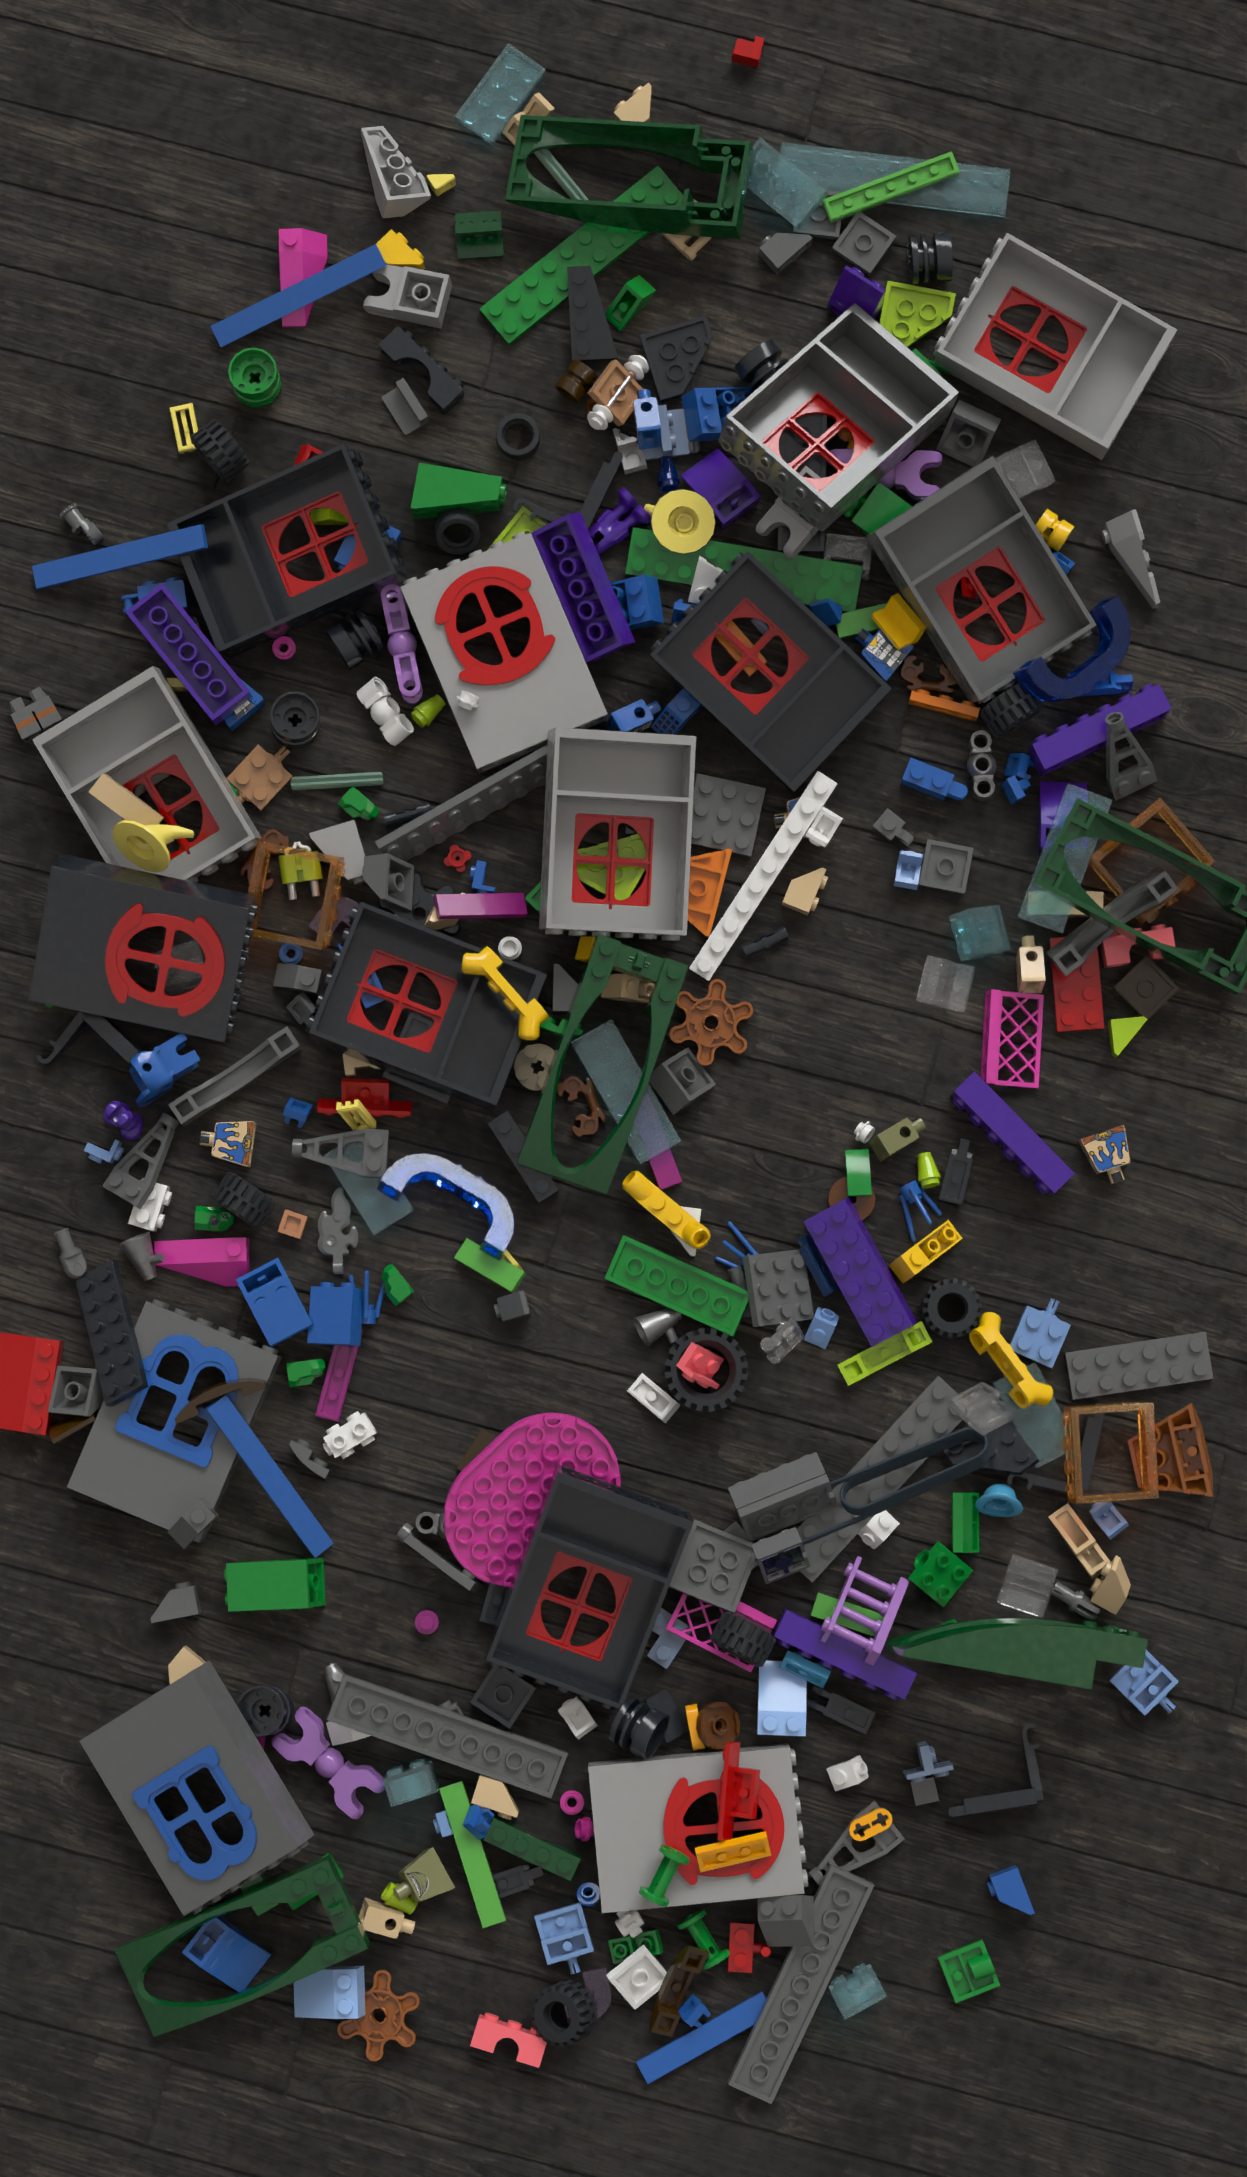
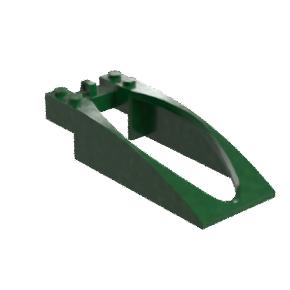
M521 115L505 200L508 203L561 217L618 228L674 235L741 239L744 222L743 208L749 175H752L755 153L751 141L705 139L700 125ZM573 146L622 147L663 155L688 164L705 173L722 174L717 203L694 202L689 189L684 190L682 206L567 199L539 182L526 168V160L530 154L548 148Z
M1077 798L1033 883L1099 923L1234 995L1240 994L1247 981L1246 885ZM1080 837L1115 841L1154 854L1185 872L1198 882L1224 911L1246 922L1228 960L1212 953L1214 950L1212 948L1196 951L1160 943L1114 919L1086 893L1070 872L1064 856L1066 845L1071 840Z
M598 934L592 946L581 982L575 990L517 1164L587 1189L607 1194L650 1080L688 965L668 958L663 959L623 945L618 940ZM613 969L654 984L648 1005L643 1010V1015L650 1017V1035L646 1061L634 1096L612 1133L585 1163L575 1168H566L559 1163L553 1142L554 1105L559 1075L567 1049L578 1025L596 998L606 988Z
M992 1618L955 1622L918 1630L885 1641L883 1649L908 1658L1092 1689L1096 1660L1143 1668L1148 1639L1140 1637V1632L1120 1629L1119 1626L1109 1624L1099 1628L1096 1622L1083 1620V1624L1034 1618Z
M329 1854L292 1872L290 1869L282 1871L206 1906L205 1909L195 1915L190 1913L122 1944L114 1950L155 2037L214 2016L314 1974L368 1949L370 1941ZM317 1892L335 1930L334 1933L323 1938L318 1934L311 1948L284 1972L227 1998L198 2002L168 2001L149 1994L144 1985L147 1969L167 1948L198 1926L236 1910L264 1904L293 1903Z

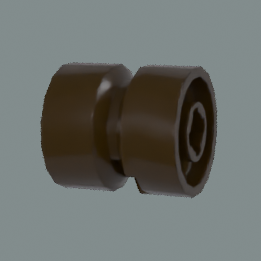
M574 359L566 369L568 374L561 376L555 384V388L565 398L579 404L586 395L585 389L591 388L598 376L587 365Z

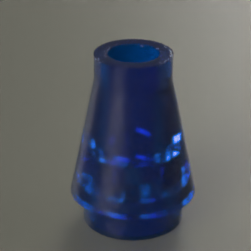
M662 456L659 458L657 485L662 492L676 491L679 488L680 479L673 462V457Z

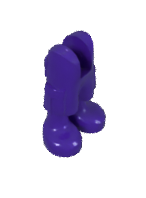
M624 487L618 492L619 503L613 511L606 509L588 529L592 540L600 533L604 536L595 546L598 555L614 544L616 545L630 535L628 529L634 525L648 524L651 521L650 515L641 505L634 508L637 502ZM633 509L632 513L623 522L618 521L621 516Z
M119 1101L110 1102L104 1110V1120L108 1124L121 1128V1135L126 1140L137 1139L143 1130L141 1116L137 1112H130L131 1107L126 1103Z

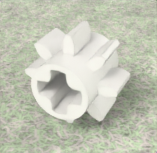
M637 1910L620 1911L617 1913L619 1919L615 1921V1924L624 1937L630 1934L634 1938L643 1932L640 1926L644 1924V1921Z

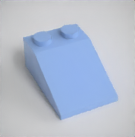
M766 1660L763 1667H759L757 1735L806 1736L807 1681L779 1668L782 1661Z
M364 1966L327 1967L294 1982L295 2017L358 2019L365 2016Z

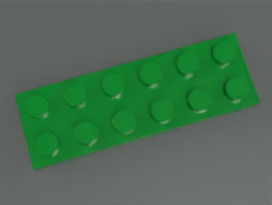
M623 1235L604 1278L731 1336H735L749 1304L748 1290L626 1235Z

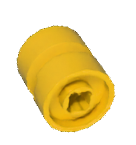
M1046 509L1035 525L1043 539L1047 541V545L1057 552L1075 527L1066 520L1059 521L1058 515L1049 509Z

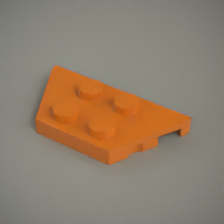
M732 849L690 857L688 921L706 937H710Z

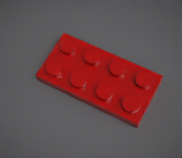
M1065 937L1050 938L1049 948L1054 947ZM1098 947L1089 955L1084 963L1067 976L1062 974L1051 961L1056 1032L1104 1029Z

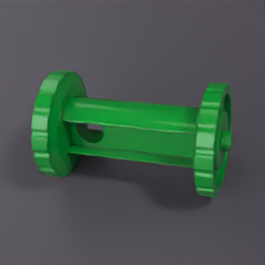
M661 1845L659 1851L664 1857L649 1888L641 1886L638 1892L647 1900L667 1907L669 1900L664 1895L679 1864L687 1865L690 1858L670 1846Z
M701 1909L688 1915L687 1918L677 1924L679 1930L687 1928L698 1948L708 1950L709 1954L702 1968L706 1970L719 1964L730 1955L728 1949L720 1951L702 1921L706 1911Z

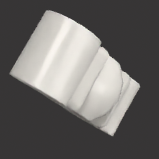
M374 677L357 691V697L365 705L366 709L371 708V717L381 726L379 729L383 732L385 739L391 745L396 746L410 735L414 728L412 723L405 717V714H400L398 703L389 697L391 694L388 692L385 683L380 678Z

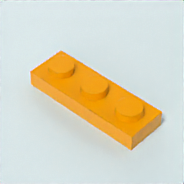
M766 1831L695 1848L700 1872L771 1856Z

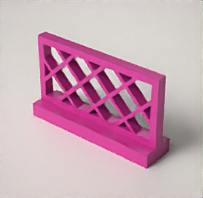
M995 989L985 991L980 1077L988 1086L1039 1088L1044 995L1006 992ZM1003 997H1010L1016 1003V1006L1010 1012H1007L1002 1006ZM1028 999L1037 1000V1010L1032 1014L1022 1005ZM1018 1008L1027 1016L1020 1025L1010 1016ZM1005 1019H1008L1015 1027L1007 1036L1001 1030V1023ZM1029 1020L1036 1027L1035 1033L1030 1038L1021 1029ZM1017 1031L1026 1040L1018 1049L1009 1039ZM1005 1042L1014 1051L1006 1059L999 1053L1000 1046ZM1027 1044L1034 1049V1057L1029 1061L1020 1052ZM1016 1054L1025 1064L1017 1072L1008 1063ZM1004 1065L1012 1073V1076L1007 1081L998 1080V1070ZM1026 1067L1033 1073L1032 1083L1024 1082L1018 1075Z
M682 1594L665 1629L751 1673L754 1665L749 1664L748 1666L740 1662L736 1656V1659L728 1655L730 1653L719 1651L714 1643V1648L707 1645V1643L712 1642L711 1639L704 1642L697 1640L694 1632L695 1629L707 1626L711 1636L712 1629L710 1624L718 1622L719 1619L709 1622L705 1608L713 1605H703V1602L700 1600L701 1607L688 1611L685 1604L687 1595ZM740 1601L734 1613L768 1633H771L777 1622L776 1619ZM683 1606L685 1612L679 1614ZM702 1609L706 1623L693 1627L689 1613ZM686 1615L690 1626L689 1629L680 1631L672 1627L677 1617ZM691 1631L693 1637L687 1635L686 1632Z

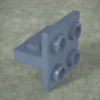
M659 405L662 447L643 449L645 460L689 455V439H687L684 409L667 411L666 405Z
M926 1741L916 1743L921 1767L904 1770L903 1775L907 1780L910 1779L912 1783L926 1780L925 1776L933 1774L935 1777L947 1776L949 1771L954 1770L950 1761L935 1763L937 1759L934 1748L929 1746Z

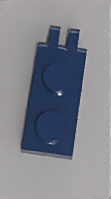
M807 1233L799 1237L800 1254L823 1296L825 1297L840 1289L811 1234Z

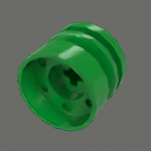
M259 348L243 349L230 361L228 369L229 378L234 393L240 402L249 407L259 408L269 405L277 398L280 393L281 380L276 362L268 352Z

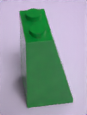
M419 463L411 503L413 519L438 518L443 512L454 508L466 509L473 514L500 511L501 504L506 502V485L503 484L502 477Z
M324 1558L226 1563L224 1579L227 1582L225 1603L228 1606V1612L303 1609L326 1605Z

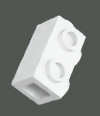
M357 1411L346 1418L348 1423L341 1427L336 1424L326 1430L328 1435L323 1437L325 1443L322 1445L329 1456L334 1455L335 1458L341 1456L344 1459L355 1452L353 1449L355 1446L361 1443L364 1447L375 1440L373 1435L377 1434V1431L366 1413L360 1415Z

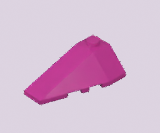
M303 228L279 229L280 285L282 291L324 269L328 259L327 235ZM314 302L282 317V327H306Z
M246 1237L154 1241L155 1255L159 1253L165 1255V1262L156 1264L163 1268L226 1287L239 1286L236 1279L250 1272L249 1238Z

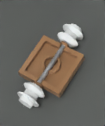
M632 355L629 357V362L625 363L624 366L616 359L609 363L588 392L590 397L598 404L594 405L593 412H589L587 415L591 427L597 430H605L608 427V423L612 421L617 426L625 423L634 410L633 400L637 399V391L643 389L635 380H642L644 373L649 371V365L644 357Z

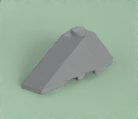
M384 126L361 128V136L374 194L382 218L405 216L431 198V194L424 176L420 172L417 173L411 166L412 161L408 157L405 158L398 149L399 145Z
M1134 509L1106 522L1101 534L1104 543L1109 545L1113 555L1152 609L1159 606L1160 599L1154 575L1147 570L1150 567V558L1148 552L1142 550V540L1145 538L1137 511Z

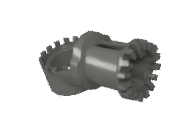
M76 503L69 505V509L65 508L61 512V519H65L69 523L73 534L83 531L87 534V537L89 536V540H91L94 546L105 538L93 522L82 516L78 511Z

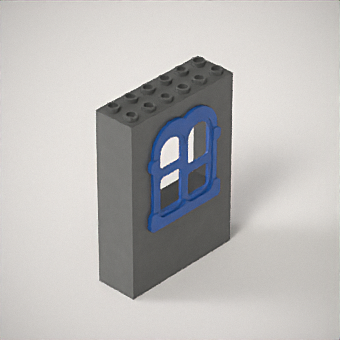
M153 1299V1302H145L134 1328L148 1387L113 1407L106 1406L105 1401H103L67 1487L170 1530L180 1517L201 1498L217 1513L240 1458L206 1409L199 1407L201 1412L197 1416L205 1419L208 1422V1427L200 1445L195 1447L173 1437V1431L177 1424L175 1418L180 1410L189 1402L188 1396L198 1373L205 1367L214 1366L222 1370L226 1381L241 1378L266 1380V1388L247 1396H243L241 1388L225 1394L252 1430L282 1357L277 1355L279 1351L267 1345H263L262 1348L255 1346L257 1341L242 1335L238 1339L234 1337V1331L220 1326L218 1330L212 1328L213 1323L199 1317L195 1321L190 1318L191 1313L175 1308V1311H171L168 1309L169 1304ZM179 1351L189 1361V1370L181 1385L163 1379L156 1374L161 1359L168 1352ZM152 1385L172 1392L177 1397L162 1431H156L142 1425L136 1419L148 1389ZM212 1523L194 1541L198 1543L204 1542Z
M210 1660L80 1740L82 1747L183 1916L191 1911L194 1915L199 1913L209 1904L219 1901L229 1892H234L249 1880H254L266 1870H270L286 1858L289 1859L301 1849L308 1846L309 1842L307 1840L314 1836L313 1831ZM203 1767L209 1769L226 1798L224 1804L209 1813L202 1811L185 1782L188 1776ZM175 1786L187 1803L188 1811L172 1821H166L155 1803V1797L170 1787ZM230 1811L236 1814L243 1827L242 1840L235 1845L223 1843L212 1827L213 1821ZM191 1820H196L212 1847L210 1860L203 1864L191 1861L175 1836V1830Z

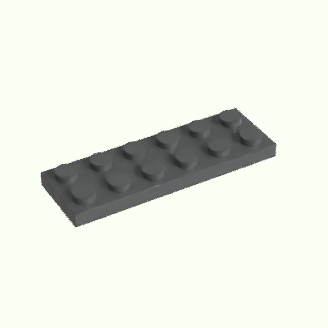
M1206 1332L1064 1353L1072 1400L1213 1379Z

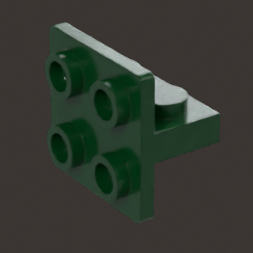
M500 211L455 214V234L459 260L504 256Z

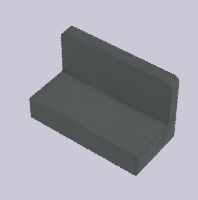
M402 378L395 382L397 388L382 396V400L404 435L408 436L429 423V419L405 379Z

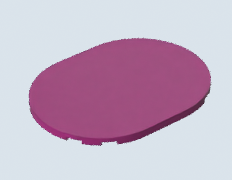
M541 1413L523 1418L505 1429L460 1472L446 1498L443 1525L452 1553L466 1570L484 1582L510 1587L556 1464L620 1487L621 1477L617 1457L609 1442L594 1426L578 1417L563 1413Z

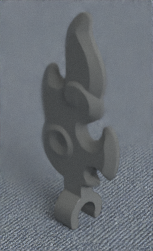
M339 1187L332 1195V1214L327 1215L326 1211H322L318 1220L320 1235L318 1248L321 1253L333 1256L334 1274H344L343 1255L349 1254L348 1246L351 1245L353 1248H356L358 1244V1231L354 1226L351 1227L349 1234H342V1230L350 1224L349 1217L351 1213L350 1204L343 1194L344 1189L342 1187Z

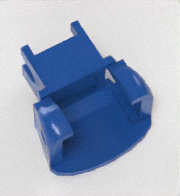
M180 1033L160 1046L155 1047L151 1052L143 1051L137 1053L131 1059L129 1073L141 1092L136 1100L139 1107L149 1105L170 1091L174 1081L199 1067L197 1062L200 1061V1058L195 1050L185 1055L177 1054L179 1050L186 1046L184 1041L187 1040V1037L184 1033ZM144 1064H149L152 1069L149 1071L142 1067Z

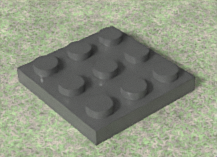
M697 773L693 793L691 845L719 851L732 849L733 854L751 857L766 788Z
M800 1249L742 1256L753 1327L813 1319L814 1313L807 1266L800 1254Z
M694 1519L669 1588L734 1614L756 1560L751 1546L753 1543Z

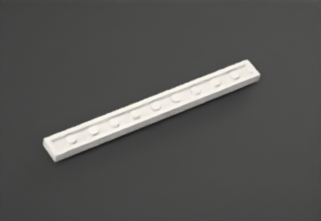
M817 771L689 969L708 981L711 979L838 783Z

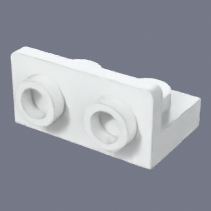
M156 1183L142 1208L139 1209L133 1206L128 1224L156 1232L157 1228L161 1229L165 1219V1215L162 1214L164 1206L169 1205L172 1197V1192H169L170 1187Z

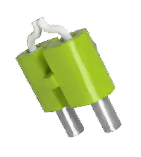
M294 842L293 847L288 848L285 855L278 856L282 884H287L289 900L297 899L295 883L310 881L312 897L320 896L318 880L323 878L319 851H311L310 847L301 845L300 842ZM297 845L301 849L308 850V852L289 854L290 851L296 849Z

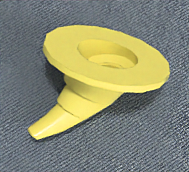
M684 489L671 491L661 497L656 505L646 504L644 507L651 516L653 534L659 543L670 551L683 554L697 551L706 545L713 535L715 526L713 509L707 500L696 492Z
M128 820L117 823L112 831L113 840L119 851L133 864L149 872H161L168 867L171 860L166 844L174 841V839L194 837L192 830L180 826L162 824L145 826Z

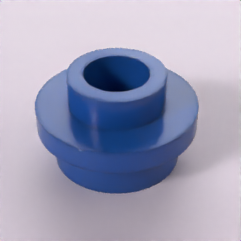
M295 942L283 944L279 951V957L285 964L296 965L303 956L302 948ZM289 950L295 951L293 958L287 957Z
M584 1883L577 1890V1899L584 1906H594L600 1900V1889L594 1883ZM588 1891L593 1892L590 1896L584 1895Z

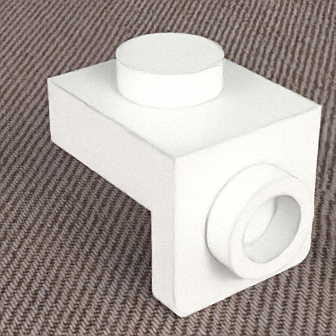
M823 806L807 831L806 836L812 844L826 847L843 818Z
M885 1510L874 1515L859 1531L858 1535L865 1544L875 1549L885 1541L900 1523Z
M578 1697L565 1701L562 1707L558 1709V1712L565 1719L578 1740L598 1726Z
M860 1755L827 1768L835 1791L859 1784L869 1777L867 1766Z

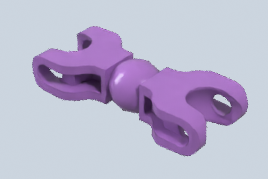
M833 449L829 451L842 463H848L853 455V449ZM915 451L905 461H900L874 486L876 487L878 483H881L888 489L895 486L896 490L907 492L913 500L922 501L939 490V487L924 483L920 479V475L927 468L938 467L942 463V454L936 451Z
M390 584L381 591L383 610L390 636L387 648L394 658L397 680L403 700L407 704H417L423 698L421 679L415 656L417 641L410 630L402 590L399 586ZM393 599L397 600L395 603H390ZM410 686H414V687H415V688H414L413 690H411V691H408V690H407V688L410 687Z
M300 1707L296 1711L295 1719L303 1729L302 1739L294 1740L286 1734L280 1733L272 1738L273 1747L285 1759L290 1761L302 1760L310 1766L314 1763L319 1775L325 1778H332L329 1783L335 1791L336 1805L352 1819H359L364 1809L356 1797V1788L365 1786L375 1793H380L387 1788V1781L370 1765L357 1766L349 1760L344 1763V1758L340 1751L334 1748H327L330 1743L324 1736L323 1721L308 1708Z

